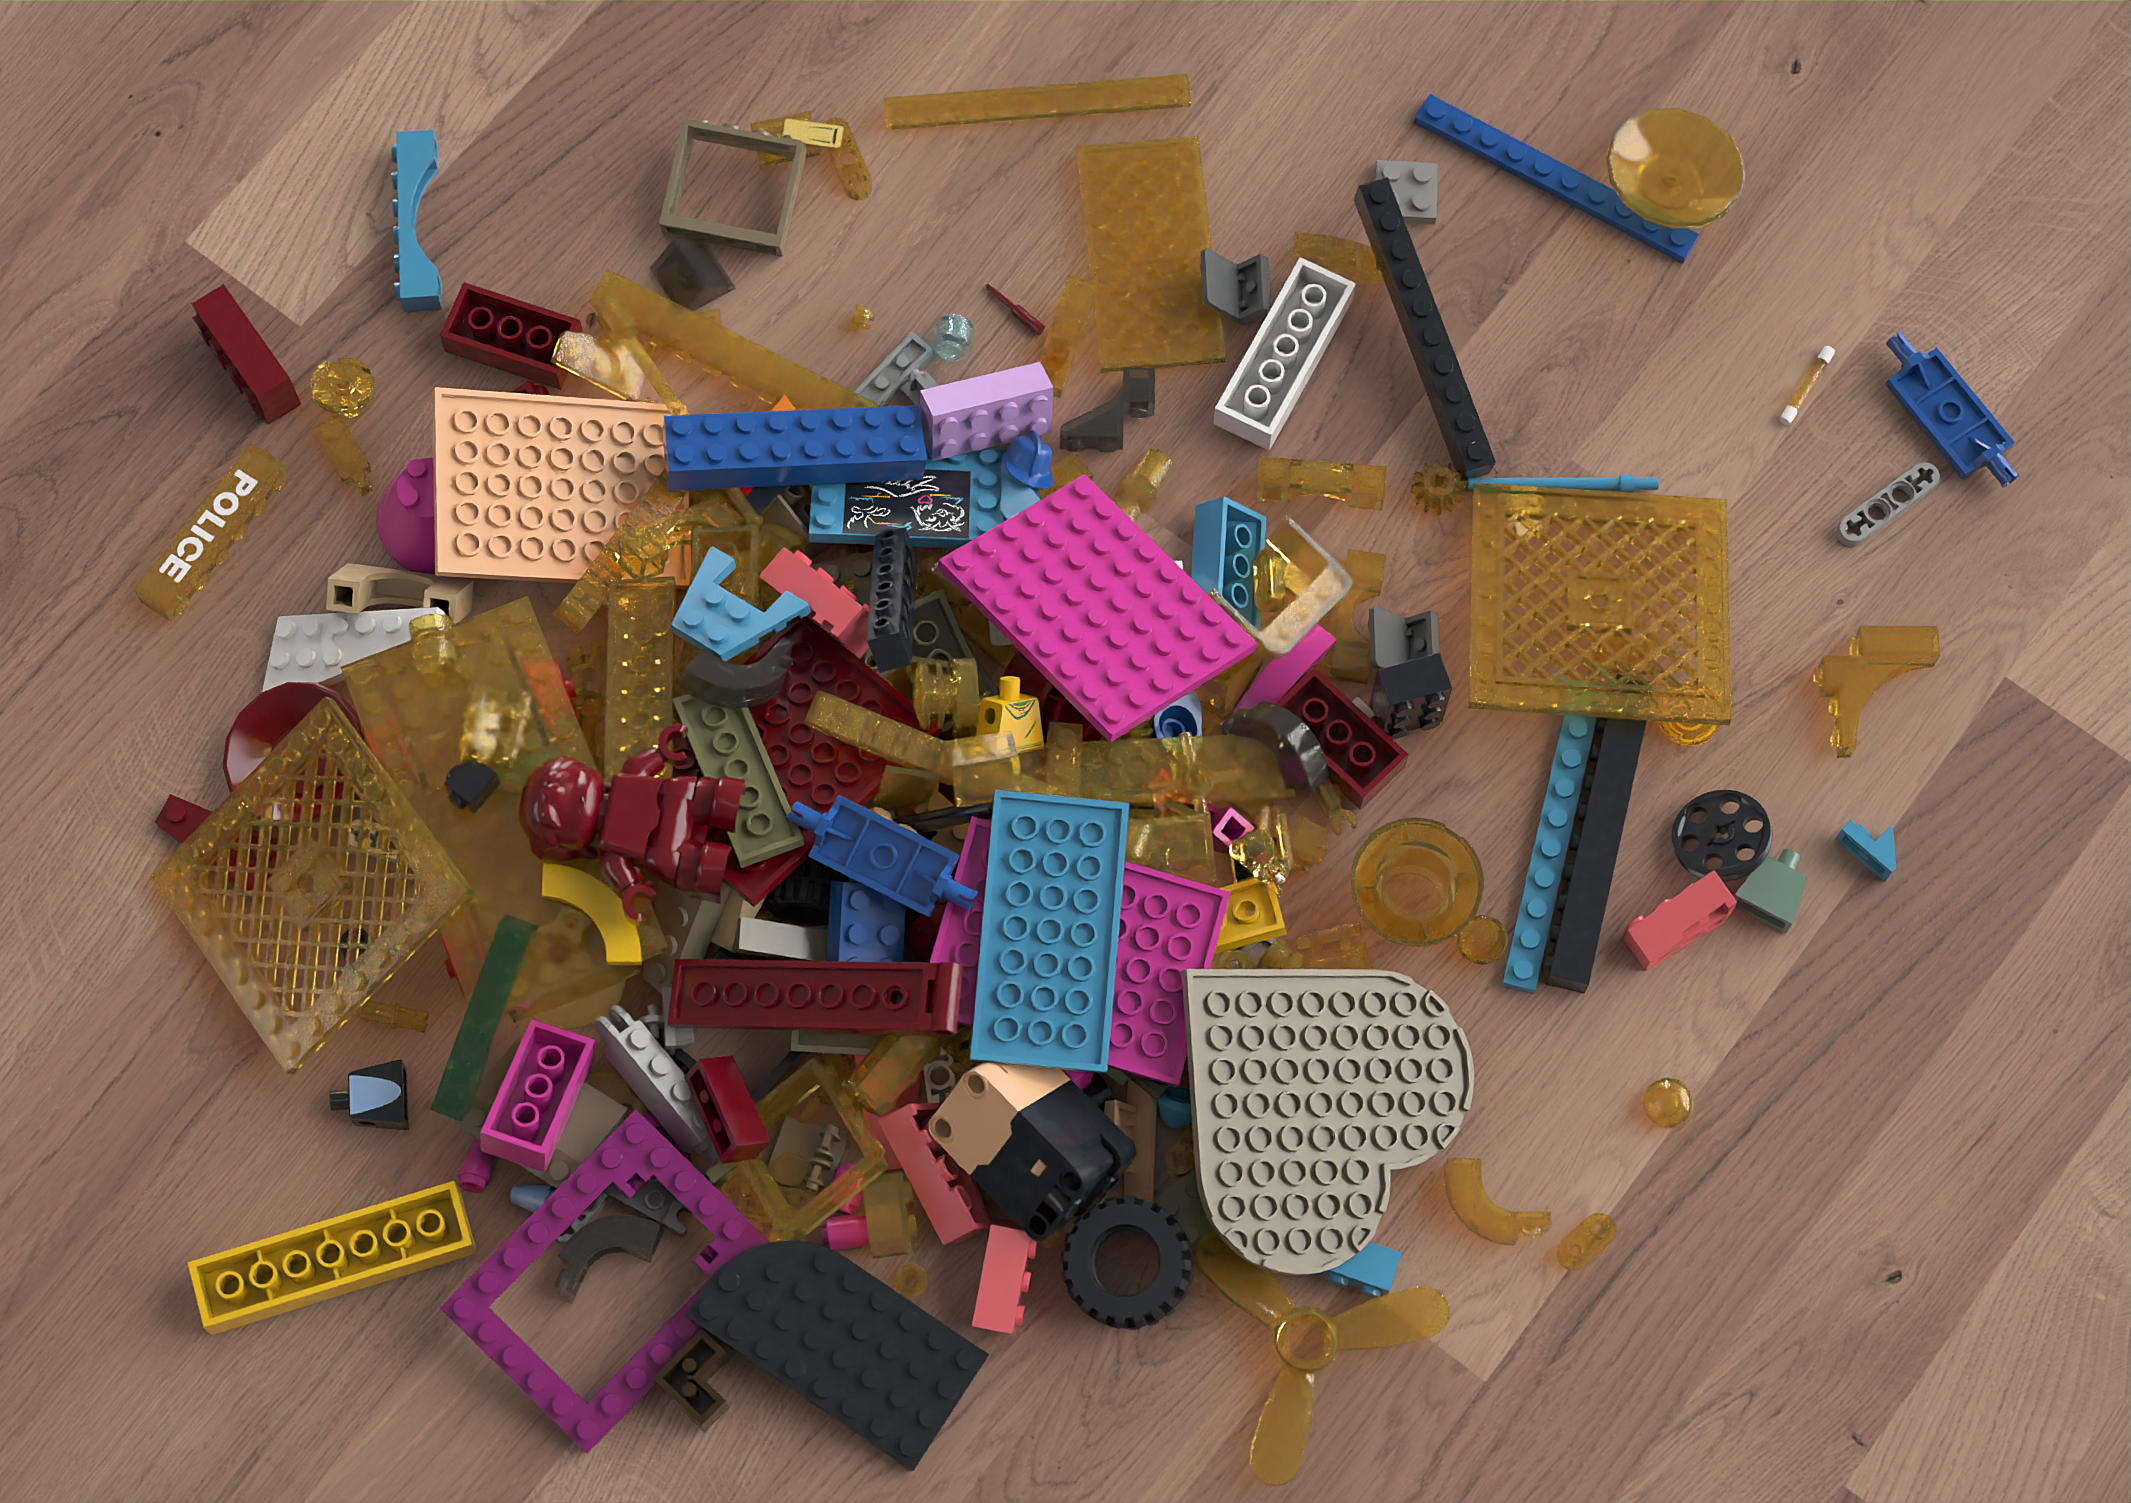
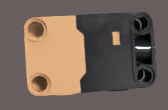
M983 1062L963 1074V1077L930 1119L928 1128L931 1137L1035 1241L1045 1240L1060 1230L1072 1216H1081L1088 1211V1207L1095 1203L1098 1205L1118 1183L1121 1175L1135 1159L1137 1151L1133 1140L1061 1069Z

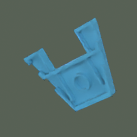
M712 546L708 550L671 624L673 633L724 663L759 643L758 638L772 630L778 632L787 627L786 622L797 616L803 618L811 612L809 603L787 590L766 612H762L718 586L736 568L734 558Z

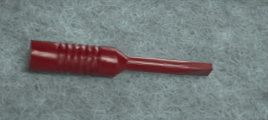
M988 283L985 285L995 297L1011 309L1013 316L1037 336L1044 331L1045 325L1027 312L1021 305L1013 304Z

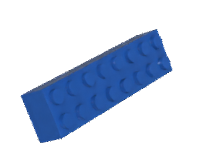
M919 405L664 416L662 438L668 491L923 480L927 461Z

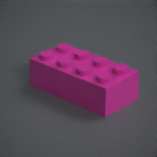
M531 1019L480 1132L481 1151L546 1172L594 1061L595 1040Z

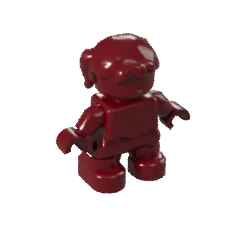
M672 724L662 730L659 736L658 748L654 749L651 746L628 757L622 765L620 773L615 774L612 781L603 779L597 770L588 767L574 758L561 756L547 760L531 772L525 781L520 798V824L524 833L529 838L530 851L539 860L556 862L580 858L595 860L598 857V851L591 844L595 840L597 833H599L598 847L601 874L618 894H624L622 898L623 913L625 918L636 926H644L645 924L643 914L631 909L632 902L639 897H645L653 901L657 898V893L647 885H638L640 879L634 867L646 870L667 885L678 889L691 898L719 904L722 901V882L728 854L731 853V846L715 842H705L708 826L717 830L735 833L741 795H745L746 781L727 776H721L718 779L706 776L699 778V780L698 777L692 776L672 777L663 780L656 778L655 776L665 768L664 763L673 766H682L688 763L684 752L673 753L667 748L671 740L675 738L684 739L687 735L688 728L682 724Z

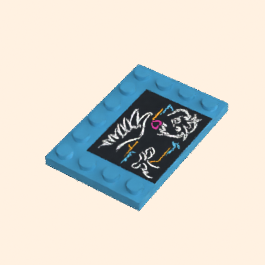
M925 446L927 461L923 480L812 485L809 542L874 545L875 535L887 529L897 530L906 527L913 546L960 548L1003 522L1000 505L1002 451L1005 449L984 448L932 461Z

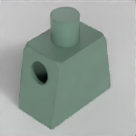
M1783 849L1778 860L1767 856L1764 862L1749 875L1736 892L1734 898L1737 904L1735 907L1787 933L1795 919L1807 879L1804 874L1795 870L1801 856L1790 849Z

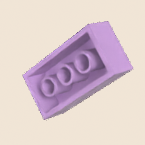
M1041 362L920 390V414L924 443L932 461L1011 443L1015 437L1027 436L1031 430H1035L1038 435L1052 432L1054 387Z

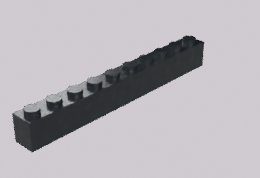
M1386 177L1359 185L1353 200L1459 481L1461 483L1467 481L1468 478H1477L1489 474L1496 464L1495 457L1389 178Z
M1617 674L1613 684L1607 683L1603 702L1608 703L1606 713H1600L1596 731L1602 732L1600 743L1594 742L1590 761L1595 762L1593 773L1587 772L1583 791L1589 792L1587 802L1581 801L1576 819L1582 822L1580 833L1574 831L1570 845V851L1575 852L1573 863L1567 862L1563 881L1568 882L1566 893L1560 892L1556 911L1562 912L1559 923H1553L1549 942L1555 943L1553 954H1546L1542 970L1543 973L1548 974L1547 985L1585 994L1589 986L1654 691V682Z

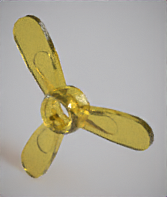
M1215 1230L1206 1233L1199 1240L1195 1250V1262L1210 1282L1236 1306L1274 1332L1272 1339L1274 1355L1283 1369L1262 1410L1250 1452V1467L1257 1479L1266 1485H1285L1293 1480L1299 1472L1311 1426L1314 1376L1320 1375L1329 1369L1337 1359L1339 1351L1384 1348L1426 1339L1441 1332L1449 1321L1450 1308L1447 1299L1440 1291L1433 1287L1424 1286L1376 1297L1333 1318L1320 1308L1310 1306L1296 1308L1270 1271L1261 1269L1240 1257L1220 1238ZM1311 1324L1320 1327L1325 1338V1347L1322 1352L1324 1356L1320 1359L1316 1357L1311 1360H1303L1292 1356L1288 1345V1337L1291 1332L1289 1328L1291 1326Z

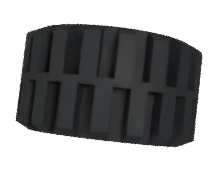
M806 858L767 895L766 908L777 916L789 921L808 925H828L831 880L849 881L848 876L815 859Z

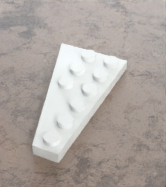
M438 607L363 611L358 614L345 612L278 616L262 692L286 682H316L328 687L361 674L362 669L374 665L378 667L386 664L387 659L401 653L406 656L439 643L445 612Z

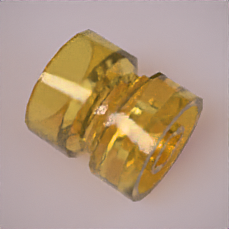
M427 614L410 621L408 625L411 643L415 645L412 654L416 671L434 674L451 670L457 666L456 646L451 645V641L454 639L451 617L444 614Z

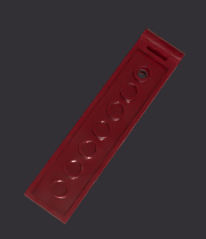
M675 959L667 1025L672 1028L799 1030L803 1034L954 1036L957 1032L963 966L951 962ZM903 996L902 1001L896 1004L897 999Z

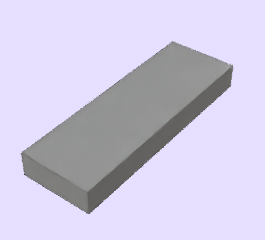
M911 332L849 395L850 400L859 408L885 407L901 390V387L910 381L908 378L909 373L914 369L920 371L935 355V349Z

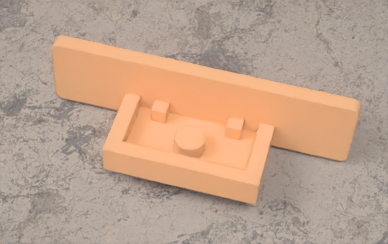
M1130 1078L1128 1079L1127 1103L1117 1100L1105 1101L1104 1113L1133 1140L1137 1149L1135 1159L1123 1173V1198L1125 1196H1135L1138 1199L1153 1201L1157 1099H1153Z

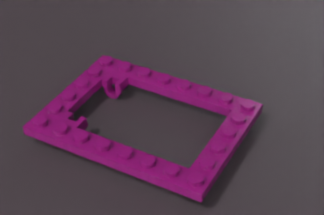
M637 1110L440 1307L587 1454L655 1385L653 1377L701 1329L684 1317V1315L708 1280L588 1403L489 1306L611 1183L630 1199L654 1175L716 1236L692 1261L709 1279L722 1265L738 1254L755 1246L770 1243Z

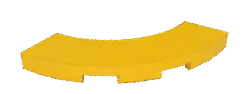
M543 863L542 898L569 904L583 911L592 919L604 939L608 965H642V951L636 926L625 918L622 901L603 882L581 870L558 864Z

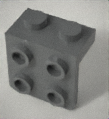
M1208 248L1201 251V296L1206 306L1241 325H1245L1269 313L1271 309L1269 259L1266 256L1259 254L1236 265Z
M1379 606L1369 609V658L1374 668L1379 670L1440 653L1438 613L1430 610L1403 618Z

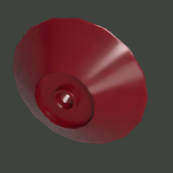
M286 682L261 692L239 712L226 737L223 770L230 794L247 814L271 825H301L326 815L349 794L362 769L365 738L358 714L340 693L316 682ZM306 755L305 761L299 764L300 757Z

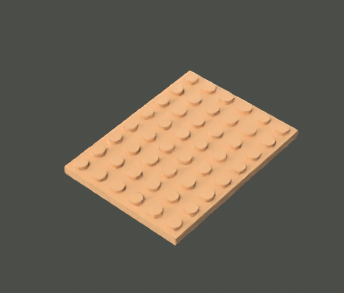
M434 388L432 399L435 576L689 590L692 584L689 490L668 491L662 438L664 416L686 415L685 405Z

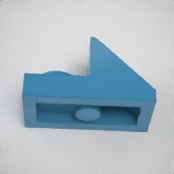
M1849 820L1835 838L1884 882L1888 880L1896 869L1892 825L1874 841L1865 827L1860 824H1854Z

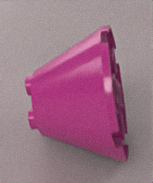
M433 458L411 460L407 467L388 483L380 497L376 512L378 535L391 557L402 567L410 571L435 574Z

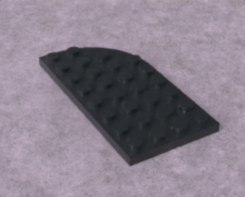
M803 1241L770 1242L750 1248L733 1257L712 1275L684 1315V1317L910 1471L915 1470L989 1356L985 1351L845 1256L827 1247Z

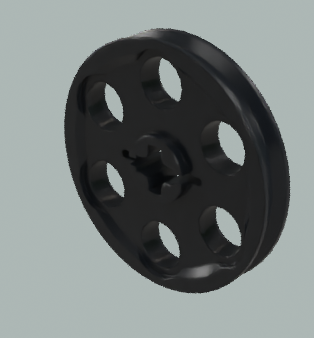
M1715 790L1697 796L1681 809L1673 824L1672 843L1677 859L1689 873L1702 879L1713 871L1705 867L1706 861L1711 858H1719L1723 863L1715 872L1723 882H1729L1749 875L1764 862L1772 845V829L1767 812L1757 800L1739 791ZM1728 802H1735L1739 805L1738 810L1732 814H1726L1721 811L1723 805ZM1702 811L1708 815L1706 820L1701 823L1690 821L1691 815L1695 812ZM1757 820L1763 823L1762 828L1757 832L1745 830L1746 824L1750 821ZM1720 833L1724 835L1725 833H1727L1728 838L1724 839L1723 837H1719L1717 839L1716 834ZM1689 839L1699 842L1698 847L1693 851L1683 850L1681 848L1682 844ZM1745 848L1752 849L1755 853L1751 859L1744 861L1736 857L1740 850Z

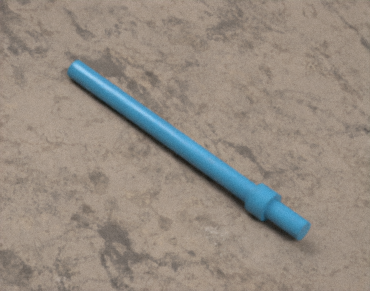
M1620 474L1619 478H1468L1467 481L1468 491L1619 490V493H1633V490H1658L1659 487L1658 477L1633 478V474Z

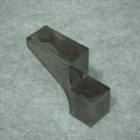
M1123 368L1122 385L1113 399L1061 426L1060 449H1066L1069 452L1075 453L1082 452L1085 449H1098L1104 453L1123 450V415H1130V417L1138 419L1145 418L1148 415L1154 416L1155 368Z

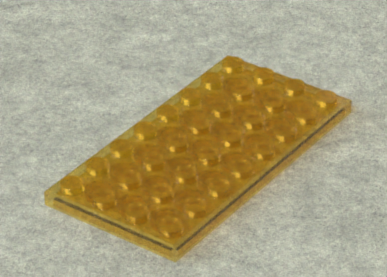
M1198 136L1076 146L1101 373L1225 363L1226 356L1221 315L1219 312L1206 306L1201 296L1200 253L1206 248L1212 250Z

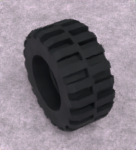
M1125 1196V1198L1111 1197L1105 1199L1104 1203L1099 1205L1095 1203L1088 1207V1212L1082 1217L1079 1215L1073 1222L1075 1226L1070 1233L1067 1232L1064 1239L1066 1243L1065 1249L1061 1251L1060 1262L1063 1263L1061 1274L1072 1300L1088 1316L1117 1329L1136 1330L1147 1325L1153 1326L1159 1323V1320L1163 1317H1169L1176 1311L1174 1308L1180 1301L1183 1302L1187 1295L1186 1290L1193 1279L1192 1264H1194V1256L1190 1248L1191 1243L1180 1223L1166 1209L1158 1206L1155 1202L1148 1199H1138L1135 1196ZM1121 1231H1135L1147 1236L1155 1245L1159 1255V1270L1155 1280L1144 1291L1134 1295H1120L1110 1291L1100 1281L1096 1270V1257L1099 1248L1107 1238Z

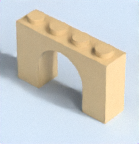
M347 563L328 578L326 610L358 614L367 606L375 604H401L418 608L438 607L445 612L442 625L454 627L472 609L474 580Z

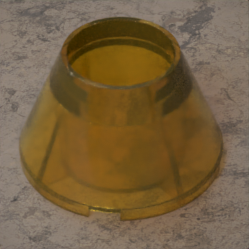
M1414 817L1395 820L1372 832L1356 853L1350 872L1352 899L1364 922L1383 938L1410 947L1433 946L1446 942L1461 933L1476 915L1484 890L1481 863L1469 842L1463 836L1460 837L1445 827V824L1431 819ZM1410 873L1423 876L1436 886L1441 895L1442 904L1424 913L1405 911L1391 901L1386 893L1384 884L1400 874Z

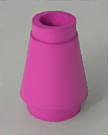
M480 1140L473 1141L456 1175L459 1179L458 1186L474 1193L483 1192L485 1186H488L490 1183L492 1155L481 1151Z

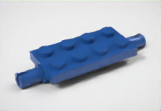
M1902 331L1896 334L1897 337L1893 335L1889 338L1886 346L1891 349L1902 365L1896 374L1887 379L1885 385L1959 476L1964 479L1981 467H1987L1999 481L2002 488L2008 486V482L2011 484L2015 481L2019 474L2002 456L2004 452L2013 447L2014 440L1940 350L1936 347L1929 353L1917 352Z
M841 795L837 796L828 813L825 812L823 815L798 801L793 805L792 810L803 815V817L790 812L787 821L813 832V837H815L814 845L808 855L809 857L928 917L931 916L938 900L942 898L964 908L966 911L971 909L973 902L963 898L962 895L975 900L978 891H974L952 880L951 873L960 855Z

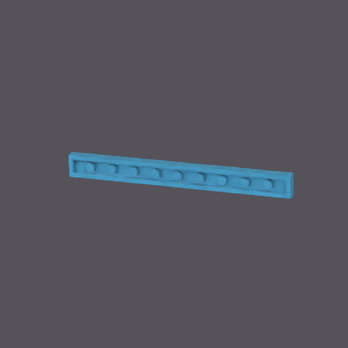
M1571 682L1502 981L1503 987L1534 994L1603 693L1602 689Z

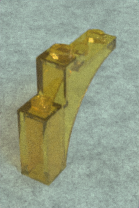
M1860 626L1856 635L1851 637L1850 640L1851 656H1824L1819 666L1814 668V685L1819 686L1820 697H1830L1829 715L1834 716L1835 727H1832L1831 745L1837 749V758H1850L1856 749L1857 728L1861 711L1866 701L1877 689L1903 673L1915 669L1934 667L1940 657L1938 626Z

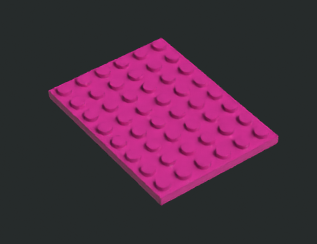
M1085 474L939 559L937 568L1110 743L1253 653L1257 646V642Z
M974 816L970 820L953 880L974 891H978V895L975 900L962 895L963 898L973 902L969 911L947 900L930 963L951 962L963 966L957 1023L972 1028L991 821ZM1127 861L1124 862L1107 1067L1177 1087L1179 1085L1187 1056L1182 971L1185 969H1210L1231 892Z

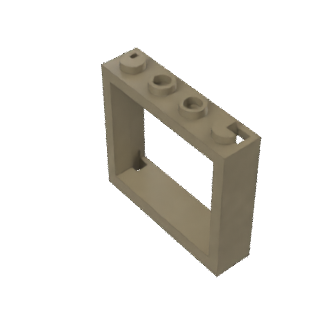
M700 118V121L683 119L659 221L662 232L684 238L783 256L807 153L804 142L791 138V135H783L782 138L771 136L769 132L760 129H754L752 132L744 131L740 127L729 123L718 126ZM694 140L793 158L776 234L677 215Z

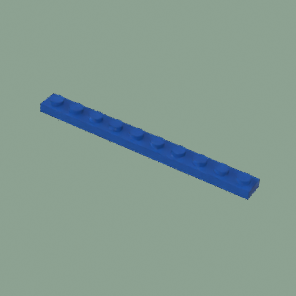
M1429 94L1415 116V124L1681 263L1685 262L1700 234Z

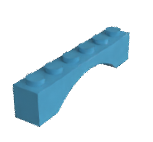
M433 129L396 132L397 144H392L391 146L393 162H397V171H392V183L394 190H398V199H393L394 217H398V226L393 227L395 245H399V254H394V268L400 277V282H395L394 284L396 301L402 302L405 312L442 310V282L437 267L426 257L419 246L415 229L416 215L421 197L430 181L439 172L438 143Z

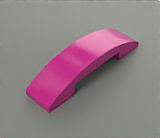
M1311 620L1289 641L1260 674L1233 710L1229 719L1254 739L1267 724L1269 710L1304 677L1314 664L1317 665L1337 640Z

